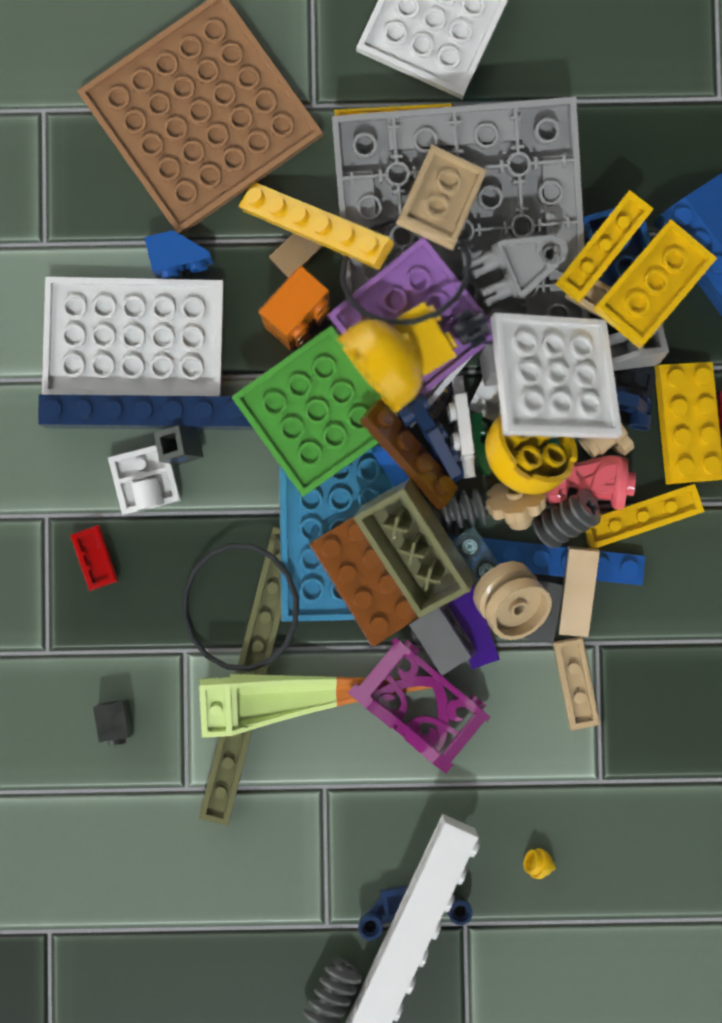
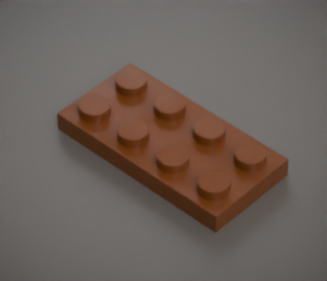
M354 516L309 543V546L369 644L374 647L419 617L353 518Z

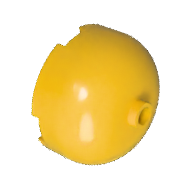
M364 320L356 323L337 338V341L345 346L342 350L367 383L378 394L382 395L381 399L393 412L397 413L416 397L422 385L423 371L420 361L413 351L417 347L406 333L400 335L392 326L379 320Z
M501 414L490 426L485 440L486 458L495 476L510 489L530 495L546 493L559 486L571 475L574 463L578 459V453L573 437H557L559 446L554 443L545 445L553 436L503 435Z

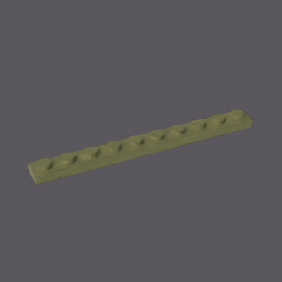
M273 527L267 551L274 554L279 561L280 528ZM266 556L238 665L250 666L268 659L272 655L281 621L280 569ZM269 664L250 672L236 671V674L267 675ZM253 730L234 736L219 737L199 819L225 826L229 825Z

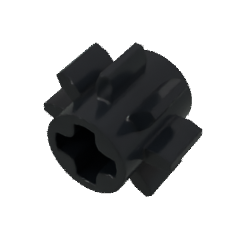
M467 309L456 315L459 322L452 325L462 346L470 343L473 348H476L487 342L484 335L491 330L481 311L473 314L470 309Z

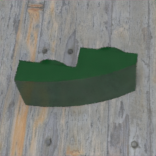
M470 413L474 460L481 475L489 476L491 468L486 458L485 444L481 443V439H486L487 421H482L483 413Z

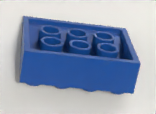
M721 173L664 211L653 224L660 232L668 221L672 219L717 257L697 283L722 316Z

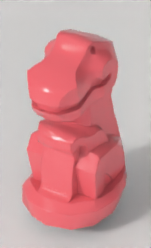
M618 455L600 456L582 462H575L571 475L559 486L546 492V498L550 504L556 505L560 504L563 500H568L569 488L577 489V495L580 490L587 489L595 499L609 500L614 509L622 510L625 506L626 496H634L636 472H628V459Z

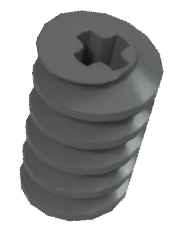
M476 488L471 490L470 498L465 490H461L458 499L453 495L447 506L439 510L424 496L439 522H444L448 530H451L453 521L457 522L459 528H463L465 519H468L470 525L475 527L476 518L478 517L483 525H486L483 497L480 496Z
M582 489L578 492V495H571L569 501L563 500L560 506L555 505L551 508V511H544L542 516H536L533 520L534 531L545 545L551 548H558L563 543H567L572 538L579 536L581 532H586L591 527L597 526L601 520V510L592 493L587 489Z
M338 956L330 957L336 964L335 967L325 966L324 968L330 975V978H319V981L325 988H314V993L319 997V1000L312 998L308 1000V1003L314 1010H303L304 1016L314 1023H340L339 1017L344 1016L346 1013L344 1006L350 1005V995L355 994L357 991L355 984H359L362 981L361 973L351 963Z

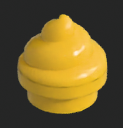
M531 849L525 855L523 862L524 871L534 879H543L556 869L552 857L544 849Z

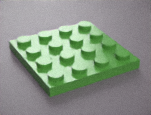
M332 326L231 397L302 497L378 444L376 439L359 420L371 404L381 398V395L367 383L344 353L342 348L345 346L337 341L339 335Z

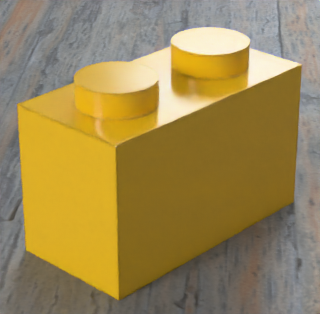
M422 302L396 319H414L434 312L436 309L432 304L427 307ZM440 316L415 325H393L400 335L406 333L415 343L417 348L413 351L420 361L424 376L456 357L453 351L457 348L454 339L448 331L443 334L437 324L441 321Z

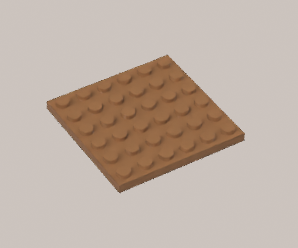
M207 0L77 90L84 103L174 230L181 235L243 193L254 182L257 183L323 137V132L229 0Z

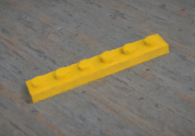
M256 182L250 185L238 205L245 213L378 270L395 244L387 236Z

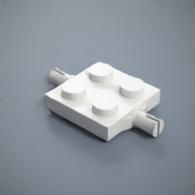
M459 375L455 376L452 380V400L446 407L448 424H453L454 433L450 436V445L453 446L460 457V461H462L464 478L476 477L475 456H473L474 447L467 393H465L464 376Z

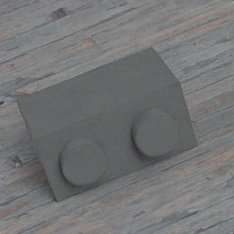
M447 604L409 624L412 629V638L419 646H423L428 654L427 660L430 666L435 671H439L441 676L477 653L476 648Z

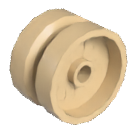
M511 561L493 567L480 578L474 589L473 601L477 610L487 620L493 632L501 639L515 640L535 632L545 622L551 611L552 600L550 594L537 581V577L533 572L520 562Z

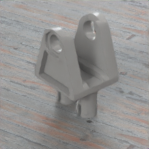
M558 235L502 240L491 245V251L472 259L471 268L479 264L483 266L471 272L474 278L477 279L483 274L499 267L501 268L505 279L480 289L482 297L493 292L495 293L493 296L484 299L486 306L490 307L492 304L510 296H513L514 299L526 296L564 262L567 257L568 247L564 239ZM545 244H548L553 249L554 254L551 260H548L543 255Z

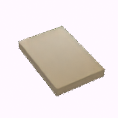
M431 145L396 224L453 250L487 170L437 146Z

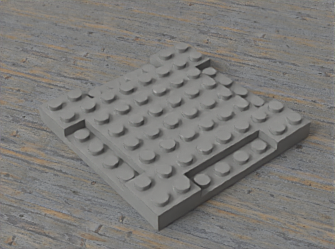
M576 97L332 116L339 213L341 218L368 229L377 222L400 215L431 145L437 146L487 170L460 233L465 240L472 259L491 251V245L506 239L558 235L564 239L568 247L567 257L564 262L526 296L515 299L513 296H510L492 304L490 307L486 306L484 299L493 296L495 293L493 292L482 297L480 289L505 279L501 268L499 267L483 274L477 279L474 278L471 272L470 281L465 290L490 320L494 313L589 319L588 311L566 299V293L555 285L585 247ZM397 222L376 229L375 232L389 237L395 244L379 270L349 258L346 282L351 295L393 262L397 256L399 257L420 240L422 236L397 225ZM425 238L458 281L462 283L465 278L466 257L459 241L457 240L453 250H450ZM545 244L543 255L548 260H551L554 254L553 249L548 244ZM479 264L471 268V271L476 270L482 267L483 265Z

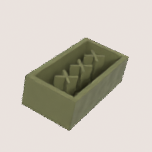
M410 478L363 504L354 515V520L419 618L470 592L475 576Z

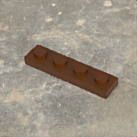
M381 398L373 402L359 420L361 424L438 510L446 507L458 486Z

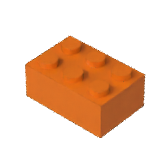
M300 265L260 309L259 314L264 327L290 351L295 347L301 348L311 336L308 334L315 325L320 327L328 319L327 315L330 309L329 291Z

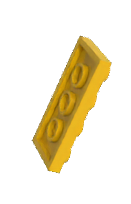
M670 219L593 310L640 349L709 269L717 257Z
M713 362L654 366L666 485L722 480V447Z

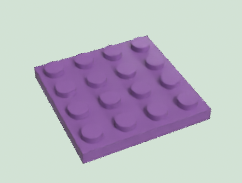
M422 237L351 296L367 312L386 319H396L422 302L427 307L432 304L438 310L454 297L461 283L425 237ZM466 290L463 291L456 303L439 315L441 321L437 323L443 334L448 331L457 345V348L453 350L456 357L427 375H423L422 385L418 394L422 393L425 395L480 351L485 344L493 340L491 330L484 335L487 342L476 348H473L470 343L462 346L452 325L459 322L456 315L467 309H470L473 314L481 311L491 330V321ZM347 299L327 315L342 334L358 322L371 320L361 315Z

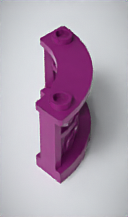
M394 638L392 640L394 645L359 686L355 683L348 693L365 709L404 737L405 741L434 766L447 773L454 765L451 763L484 721H488L491 718L483 711L486 704L473 694L469 698L466 697L418 657L421 650L409 640L403 644L397 638ZM403 657H406L410 662L409 669L403 671L398 665L397 673L400 679L394 680L390 675L391 671ZM418 665H420L433 677L416 676L418 672ZM387 679L389 683L377 689ZM443 685L458 698L447 702ZM416 686L432 687L437 702V719L432 716L421 715L414 717L407 724L403 722L402 719L407 710V700L401 689ZM396 691L400 698V705L393 709L388 704L390 700L395 699L391 693ZM458 707H465L473 714L460 731L449 726V719L456 722L463 720L462 717L456 715V709ZM424 722L437 726L436 731L428 726L429 733L425 735L420 733L419 727ZM447 732L456 735V737L451 741V743L441 754V751L446 741Z

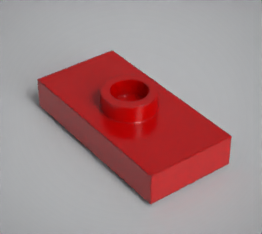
M100 525L70 535L89 591L119 581Z

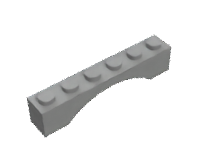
M663 324L659 326L640 349L620 332L609 335L613 371L657 366L669 352ZM485 344L479 357L484 386L498 385L493 344Z

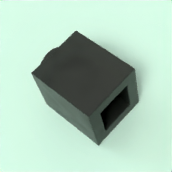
M177 425L154 433L159 462L180 465L204 457L198 428Z
M128 699L100 703L93 706L99 743L108 741V746L121 745L126 743V738L134 734Z

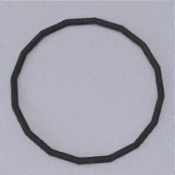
M400 215L377 222L368 229L375 231L378 228L395 223ZM459 235L458 241L466 257L465 278L454 297L438 310L414 319H386L367 312L351 296L346 282L347 264L350 257L344 255L340 283L347 301L364 317L371 320H379L389 325H415L438 317L459 300L470 281L472 256L463 236Z
M229 543L208 552L192 569L183 591V619L190 640L207 660L226 670L250 672L271 664L289 646L298 625L299 596L291 573L274 554L254 544ZM229 549H251L270 558L286 576L293 597V622L284 643L268 659L250 666L230 665L210 655L195 637L188 616L189 591L197 572L212 556Z

